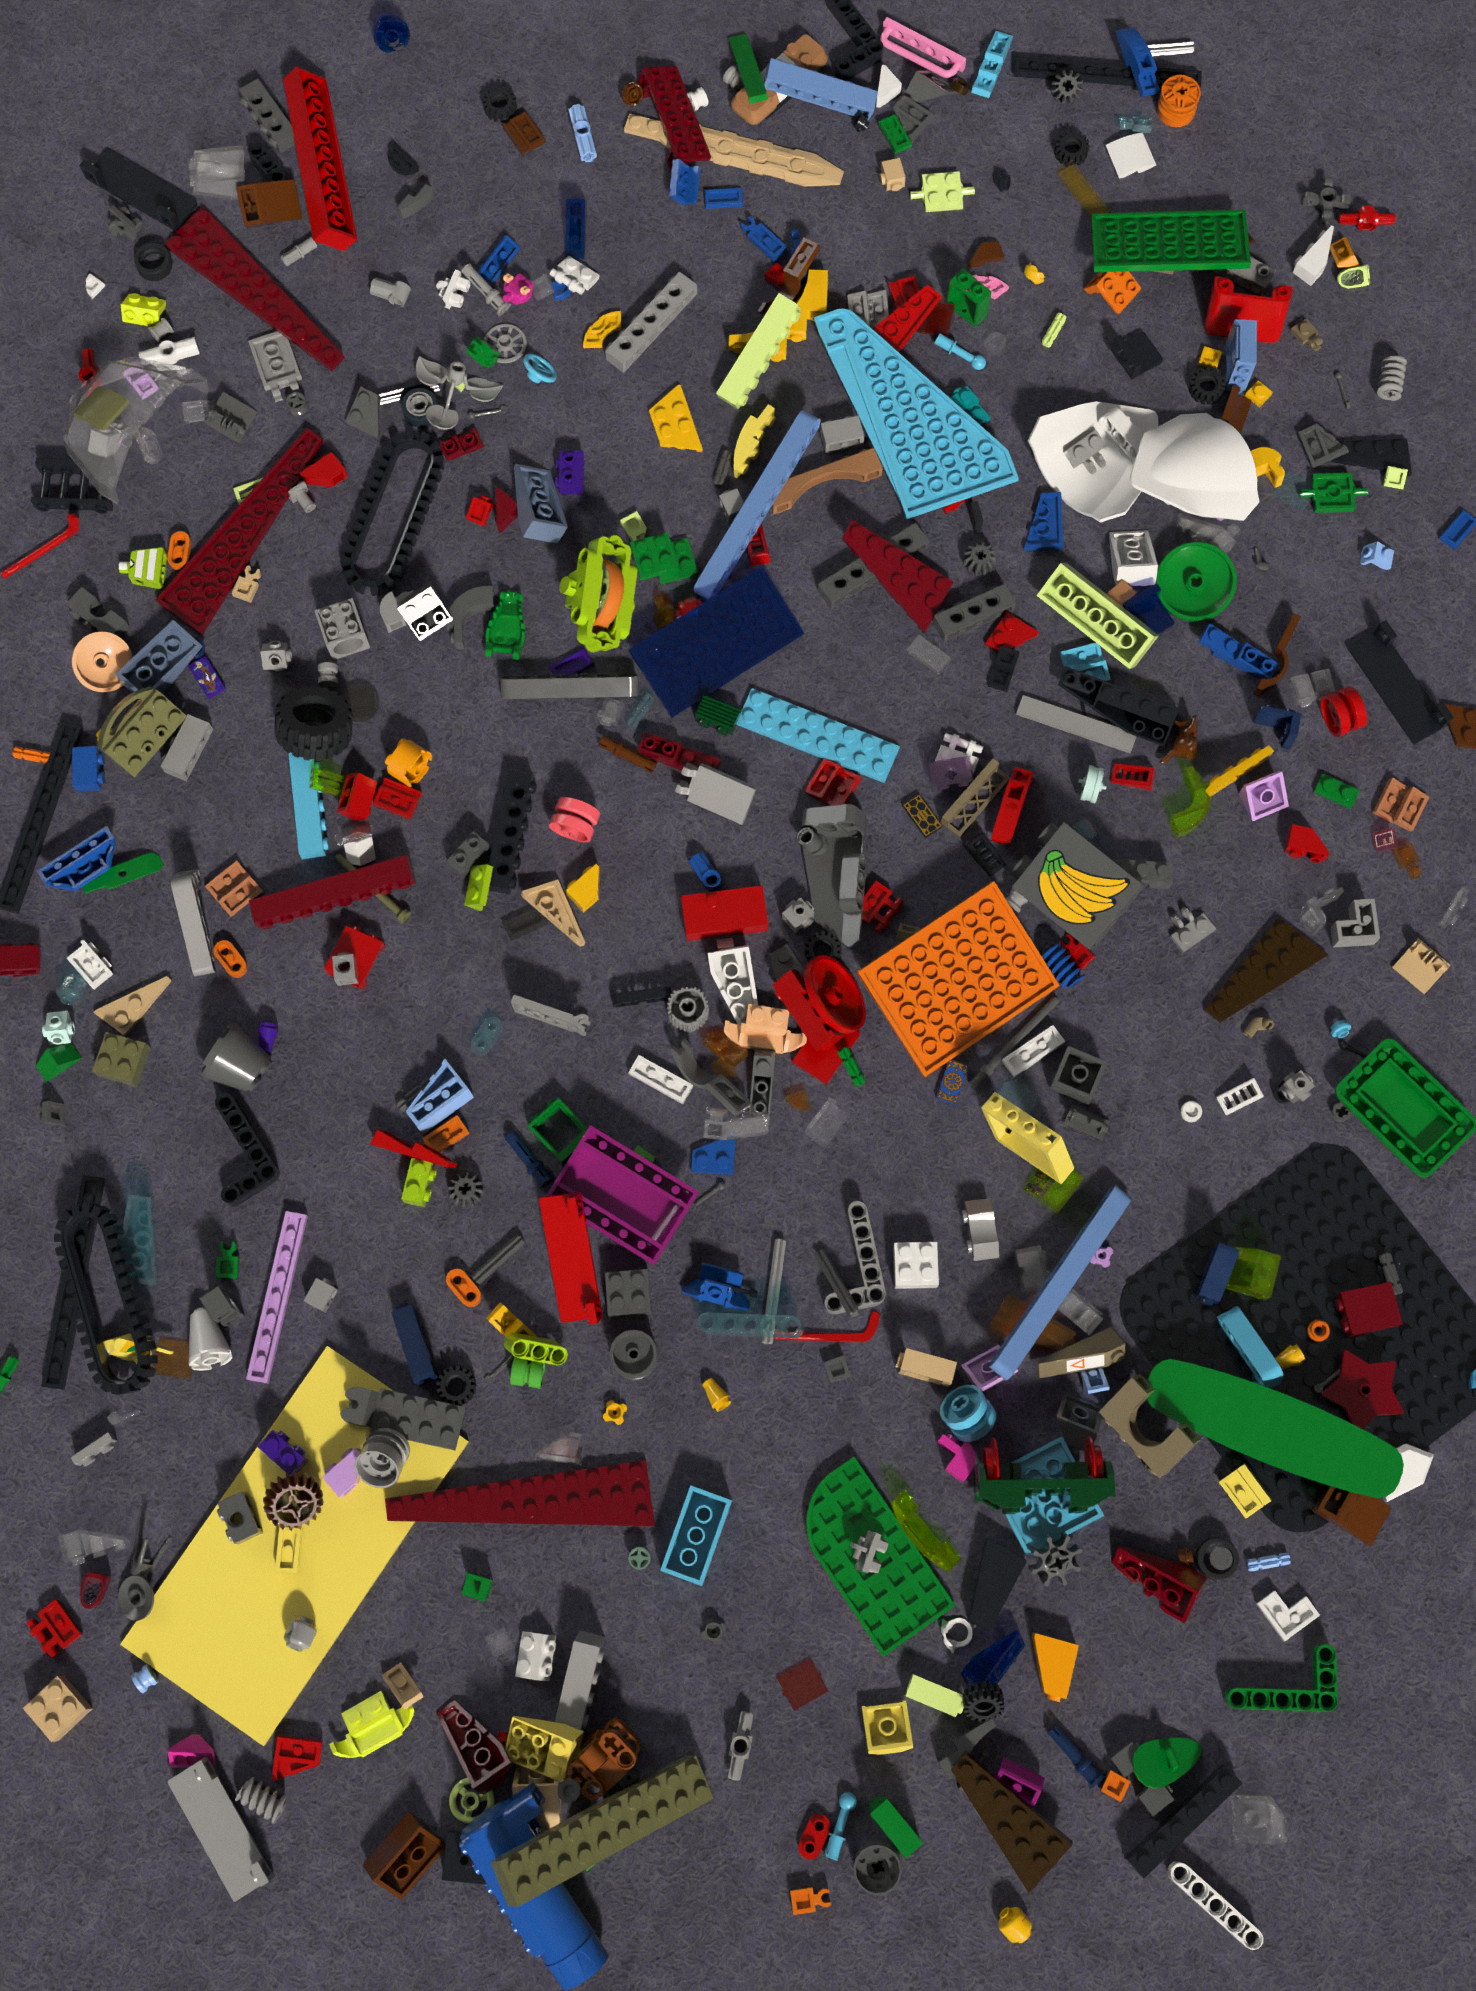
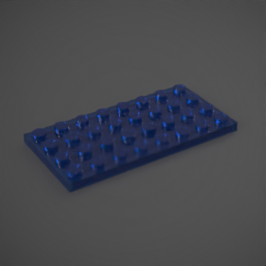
M761 566L633 646L628 651L669 716L673 718L700 701L704 694L709 695L803 636L804 632Z

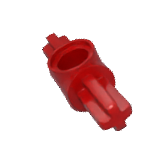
M1363 206L1357 210V213H1340L1338 223L1340 225H1356V228H1359L1360 231L1362 229H1370L1372 231L1377 225L1395 224L1396 215L1394 213H1378V210H1375L1373 206Z
M92 349L82 350L83 366L78 373V377L82 382V388L86 389V398L102 383L98 367L95 366L94 351ZM93 374L92 379L88 381V377Z

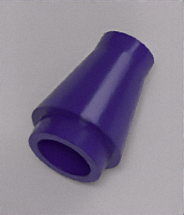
M260 1022V1027H258L259 1046L265 1052L272 1053V1047L278 1033L277 1024Z

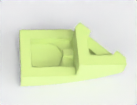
M637 511L620 520V524L631 541L644 539L647 527Z

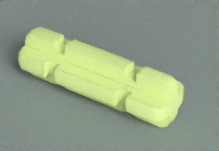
M1057 313L1055 316V320L1051 323L1046 332L1047 334L1042 339L1041 344L1049 348L1053 344V340H1055L1061 330V326L1066 321V315L1062 313Z

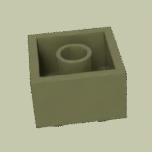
M106 1032L92 1072L102 1078L138 1087L151 1048L144 1042Z

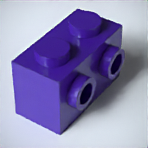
M560 451V458H556V470H559V476H555V487L559 488L560 494L583 495L585 460L583 451Z
M272 1430L258 1445V1448L290 1476H293L295 1471L299 1473L309 1461L304 1456L306 1452L297 1444L295 1447L288 1442L290 1438L283 1431L277 1432Z

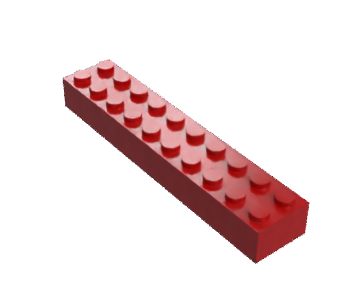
M296 66L283 78L313 241L343 251L358 239L327 80Z

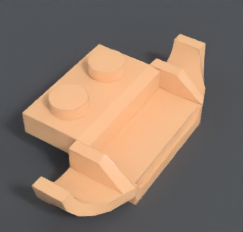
M748 1004L745 1023L737 1025L725 1020L724 1033L741 1048L771 1050L783 1054L804 1046L807 1041L804 1033L794 1034L787 1030L789 1012L785 1009Z

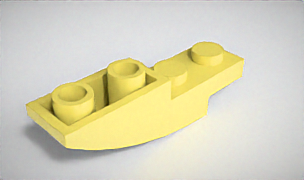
M769 404L758 419L750 415L740 432L734 453L735 478H738L740 474L744 475L749 468V462L757 459L760 453L759 442L765 434L764 430L767 426L771 427L776 419L775 408Z

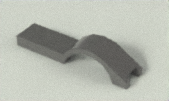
M686 1039L682 1041L680 1049H677L675 1046L671 1049L670 1052L681 1074L689 1083L698 1088H706L735 1117L749 1108L752 1102L722 1074L717 1076L710 1075L699 1067L693 1055V1046Z

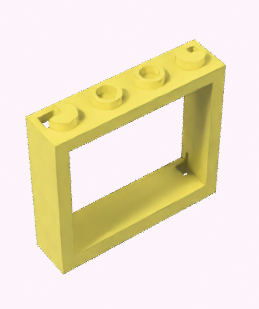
M996 1092L981 1107L995 1139L1043 1173L1062 1184L1074 1170L1062 1136ZM1008 1129L1012 1130L1010 1134L1006 1132ZM1051 1135L1056 1138L1053 1143L1049 1140Z

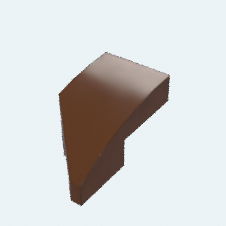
M999 241L981 243L968 263V267L983 266L985 262L1003 260L1004 254Z

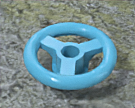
M526 354L524 356L523 363L528 370L527 376L533 382L540 383L544 381L552 383L557 379V373L548 361L535 354ZM529 360L533 361V366H531Z

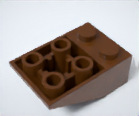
M294 179L254 183L236 187L244 226L247 229L303 219Z
M1326 1485L1312 1511L1371 1547L1392 1508L1379 1498L1356 1494Z

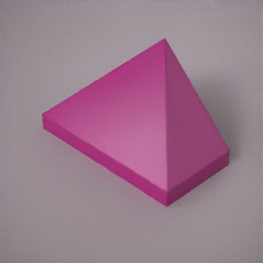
M192 1734L168 1750L170 1768H189L207 1756L215 1769L214 1750L200 1735Z

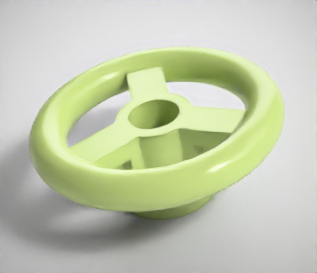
M468 1778L460 1780L453 1787L449 1797L451 1812L455 1818L465 1824H470L478 1817H471L472 1811L479 1806L481 1801L487 1800V1806L484 1811L494 1805L492 1790L485 1795H477L475 1792H468L464 1786L470 1784ZM458 1792L463 1796L461 1805L465 1809L464 1815L460 1813L456 1805ZM468 1797L475 1799L474 1805L468 1804Z

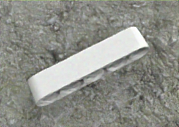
M1174 1861L1169 1864L1167 1869L1168 1877L1241 1944L1251 1950L1259 1949L1262 1946V1933L1190 1867L1180 1861ZM1181 1866L1184 1869V1875L1182 1878L1176 1879L1174 1870ZM1195 1883H1200L1202 1886V1891L1198 1895L1192 1893V1886ZM1213 1899H1218L1220 1902V1906L1216 1911H1211L1210 1902ZM1236 1915L1238 1919L1237 1924L1234 1927H1229L1228 1918ZM1254 1931L1256 1935L1254 1942L1247 1943V1933Z

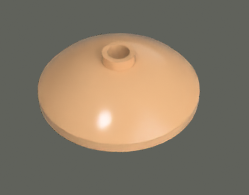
M95 632L83 637L75 646L72 654V668L79 682L88 689L96 692H111L123 686L115 674L133 656L128 645L120 637L108 632ZM99 658L103 660V664L101 666L97 664V660Z

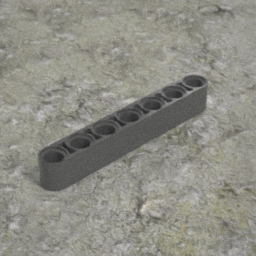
M638 674L506 675L500 677L501 698L633 697L639 695Z

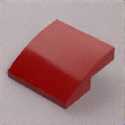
M824 758L804 792L828 806L848 804L862 779L860 775L847 771L840 764Z

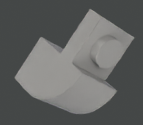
M413 590L403 592L396 598L391 591L382 599L380 614L388 633L407 625L397 609V602L414 592Z

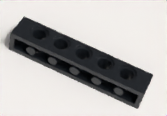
M508 771L489 865L493 866L489 891L511 894V889L516 887L517 877H514L515 869L519 870L521 858H518L519 850L523 851L525 839L522 836L523 831L527 832L529 824L526 816L527 812L531 813L533 802L530 801V797L536 791V782H534L532 774ZM518 792L524 793V796L521 798L514 797ZM514 811L520 812V815L517 817L510 816ZM510 830L517 831L513 836L506 835ZM506 849L513 850L510 855L502 854ZM502 868L509 869L506 874L498 873Z

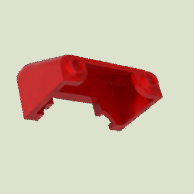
M1215 276L1207 299L1205 331L1213 336L1228 337L1235 319L1257 321V341L1277 342L1282 334L1293 286L1279 285L1275 287L1272 297L1233 293L1234 284L1230 279Z

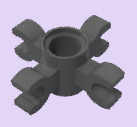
M1333 177L1324 178L1320 194L1305 192V198H1303V206L1317 205V208L1322 211L1321 224H1329L1333 207L1348 209V205L1351 203V195L1344 194L1338 196L1337 192L1332 188Z

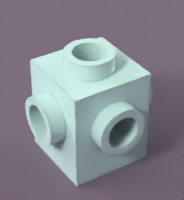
M68 1011L47 1013L46 1023L42 1026L43 1036L47 1037L50 1045L71 1043L72 1034H75V1025Z

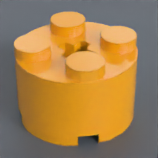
M402 738L398 742L393 754H389L385 760V764L388 765L387 771L394 778L412 787L411 784H418L430 767L427 766L428 760L432 761V754L415 742Z

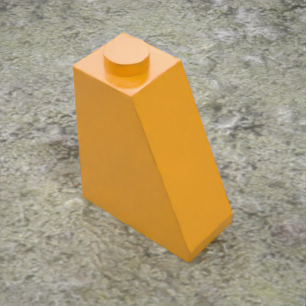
M1033 1633L1032 1640L1042 1693L1048 1694L1047 1699L1060 1702L1061 1698L1067 1699L1079 1645Z

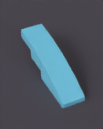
M995 31L971 93L987 98L990 97L1013 40L1012 35Z

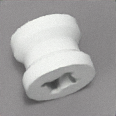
M702 87L697 88L696 92L687 93L694 111H697L701 106H708V99Z

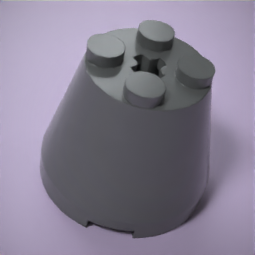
M232 1021L227 1026V1031L218 1038L202 1063L205 1066L198 1071V1074L205 1079L245 1092H252L261 1081V1078L258 1077L260 1073L264 1074L273 1061L269 1060L270 1056L239 1024Z

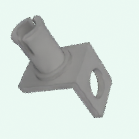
M299 481L295 487L288 491L289 499L292 503L298 501L306 513L315 509L316 505L307 495L309 491L304 481Z

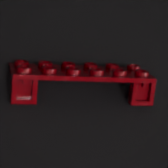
M677 66L643 67L637 83L643 89V98L652 95L671 148L666 157L670 173L673 160L680 159L683 162L709 161L711 154Z

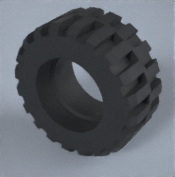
M312 685V687L301 686L300 689H292L289 691V694L283 695L276 704L275 737L279 745L286 752H291L294 757H303L304 760L308 761L310 759L321 761L323 758L327 760L333 758V755H339L348 747L352 738L353 713L351 705L343 696L340 697L338 692H332L327 687L318 688L316 685ZM307 720H317L324 722L326 724L322 726H310L303 724L301 722Z

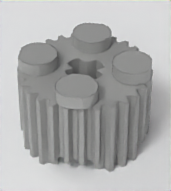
M682 987L681 990H674V994L670 995L671 998H668L669 1003H667V1013L670 1022H672L676 1029L679 1028L680 1031L682 1029L684 1032L686 1030L687 1032L699 1030V1027H703L702 1024L706 1023L705 1020H708L709 1005L706 997H704V993L700 989L697 990L696 987L694 989L692 987L690 989ZM692 1007V1011H684V1008Z

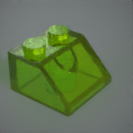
M1234 1247L1240 1250L1225 1289L1262 1300L1271 1298L1281 1256L1259 1249Z

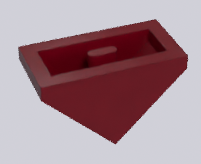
M496 488L498 532H503L518 517L517 502L500 488Z

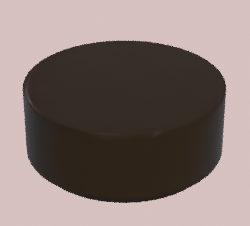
M954 78L951 83V87L959 94L967 95L970 90V85L961 78Z

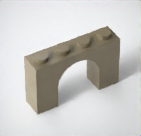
M1141 1374L1132 1377L1099 1413L1103 1416V1420L1118 1432L1119 1438L1129 1444L1134 1454L1148 1465L1150 1472L1161 1478L1201 1438L1187 1423L1177 1427L1164 1442L1151 1441L1140 1432L1136 1422L1137 1410L1155 1389Z

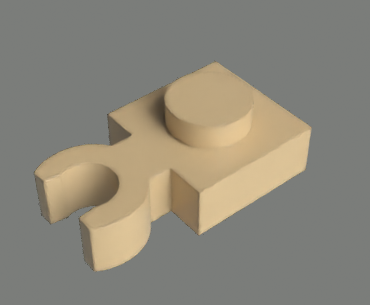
M248 565L245 568V578L239 576L232 595L251 603L259 587L258 582L255 581L260 579L261 571L257 569L255 574H250L252 569Z

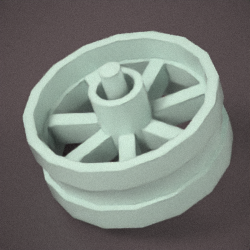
M1089 765L1086 777H1083V780H1078V783H1081V787H1084L1080 800L1096 803L1099 791L1101 792L1102 789L1106 790L1107 786L1103 785L1102 782L1104 768H1096Z

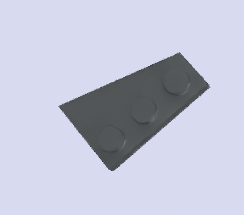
M787 944L769 954L776 981L790 969H797L804 978L805 970ZM781 1000L783 1009L787 1010L786 1005Z

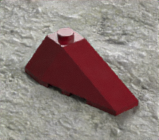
M1121 1545L1118 1547L1112 1562L1131 1582L1139 1581L1146 1589L1143 1592L1146 1596L1150 1597L1153 1594L1162 1602L1159 1608L1184 1624L1192 1612L1208 1578L1185 1565Z

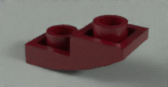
M476 428L459 437L455 434L439 443L447 461L485 447Z

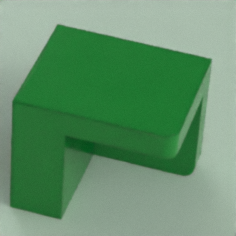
M466 1572L462 1595L487 1602L493 1580Z

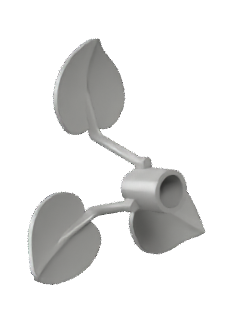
M419 356L416 363V375L422 383L428 386H435L438 382L443 384L448 378L451 384L445 408L440 405H432L426 410V418L429 423L439 429H451L458 423V413L448 409L454 386H459L464 380L465 388L470 390L472 398L482 402H489L498 395L503 385L482 378H470L467 381L466 367L461 362L451 363L448 371L442 365L428 361Z

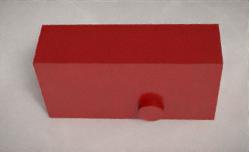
M763 886L681 896L687 941L768 931Z

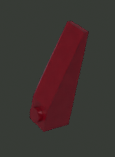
M454 1700L438 1711L436 1714L472 1788L485 1795L502 1783L512 1765L503 1744L457 1701Z

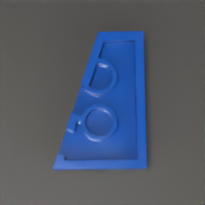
M1061 492L1041 493L1024 551L1063 549Z

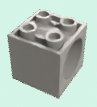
M353 598L314 610L332 660L370 648Z

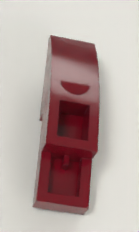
M646 732L637 749L638 752L681 771L687 763L693 764L698 768L703 763L717 770L721 764L720 758L685 748L681 743Z

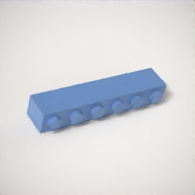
M773 58L770 59L767 65L763 82L767 90L855 117H859L862 113L865 116H869L867 120L871 118L874 112L878 91L872 90L869 87H862L850 81H843L834 76H827L815 70L801 68L799 65H792Z

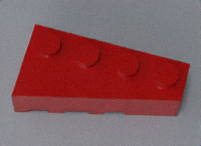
M790 969L772 985L776 996L784 1002L788 1012L793 1016L815 1051L829 1050L847 1035L834 1030L820 1017L809 999L804 978L797 969Z

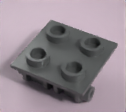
M223 392L214 408L209 412L205 424L240 444L258 412Z

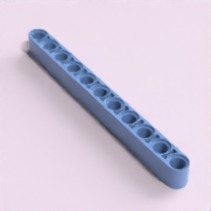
M801 411L698 578L694 586V593L711 602L717 597L816 434L821 422L819 418L805 411Z
M1116 1184L1106 1192L989 1363L988 1367L1007 1381L1017 1370L1131 1202L1132 1197Z

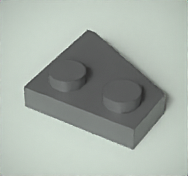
M1318 424L1299 431L1313 468L1349 452L1345 445H1342L1334 436L1327 433Z

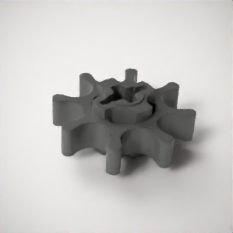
M1065 1532L1061 1533V1538L1057 1542H1052V1538L1047 1533H1044L1045 1546L1042 1549H1036L1033 1546L1029 1548L1034 1556H1039L1037 1563L1029 1565L1028 1569L1033 1574L1044 1571L1040 1581L1046 1587L1049 1586V1582L1054 1576H1058L1059 1581L1063 1585H1067L1065 1579L1066 1571L1069 1569H1074L1077 1572L1081 1571V1567L1076 1562H1072V1558L1074 1555L1082 1553V1549L1077 1544L1067 1548L1070 1537Z

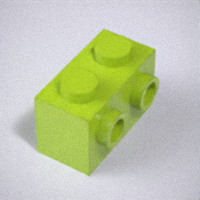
M411 1158L401 1197L404 1203L425 1207L426 1202L430 1201L432 1193L430 1185L431 1181L434 1182L437 1173L433 1163Z

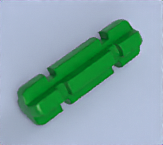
M844 1047L838 1051V1055L844 1060L843 1064L849 1076L853 1077L851 1080L854 1085L860 1086L866 1080L863 1074H860L861 1070L854 1057H851L852 1053L849 1047Z

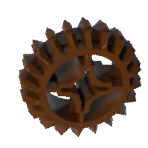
M296 1471L293 1476L286 1472L283 1479L278 1476L277 1483L271 1482V1489H266L265 1491L266 1496L263 1497V1503L265 1504L263 1506L264 1512L267 1513L268 1520H272L274 1526L280 1525L282 1530L286 1526L291 1531L294 1526L301 1530V1524L304 1523L309 1526V1520H316V1513H321V1506L324 1503L322 1498L323 1492L320 1489L319 1483L315 1482L312 1476L307 1478L305 1473L299 1476ZM292 1496H294L295 1506L292 1503Z

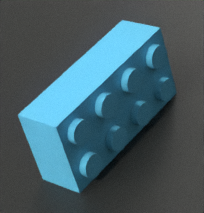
M690 1485L660 1571L703 1586L732 1500Z

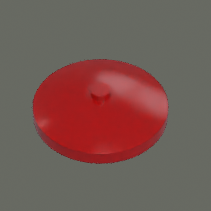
M820 955L809 961L805 967L804 981L809 999L817 1013L831 1028L840 1033L851 1034L860 1029L865 1023L866 1007L862 993L853 976L840 962L832 957Z

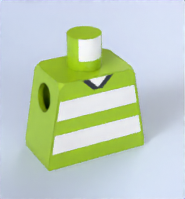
M164 548L132 551L130 562H119V572L128 574L132 584L163 590L167 554Z

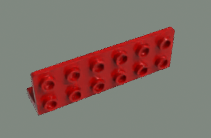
M581 1192L541 1197L539 1203L560 1321L564 1323L588 1320L589 1325L598 1324L603 1317L582 1194Z

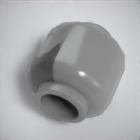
M303 1616L300 1619H292L283 1637L287 1642L286 1646L298 1652H302L303 1649H309L317 1633V1629L312 1625L313 1621Z

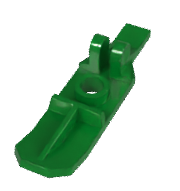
M155 853L136 857L111 867L101 874L100 877L84 885L83 890L87 894L101 888H108V890L117 888L133 880H138L143 876L159 872L163 862L160 856ZM125 872L126 876L120 877L119 874Z

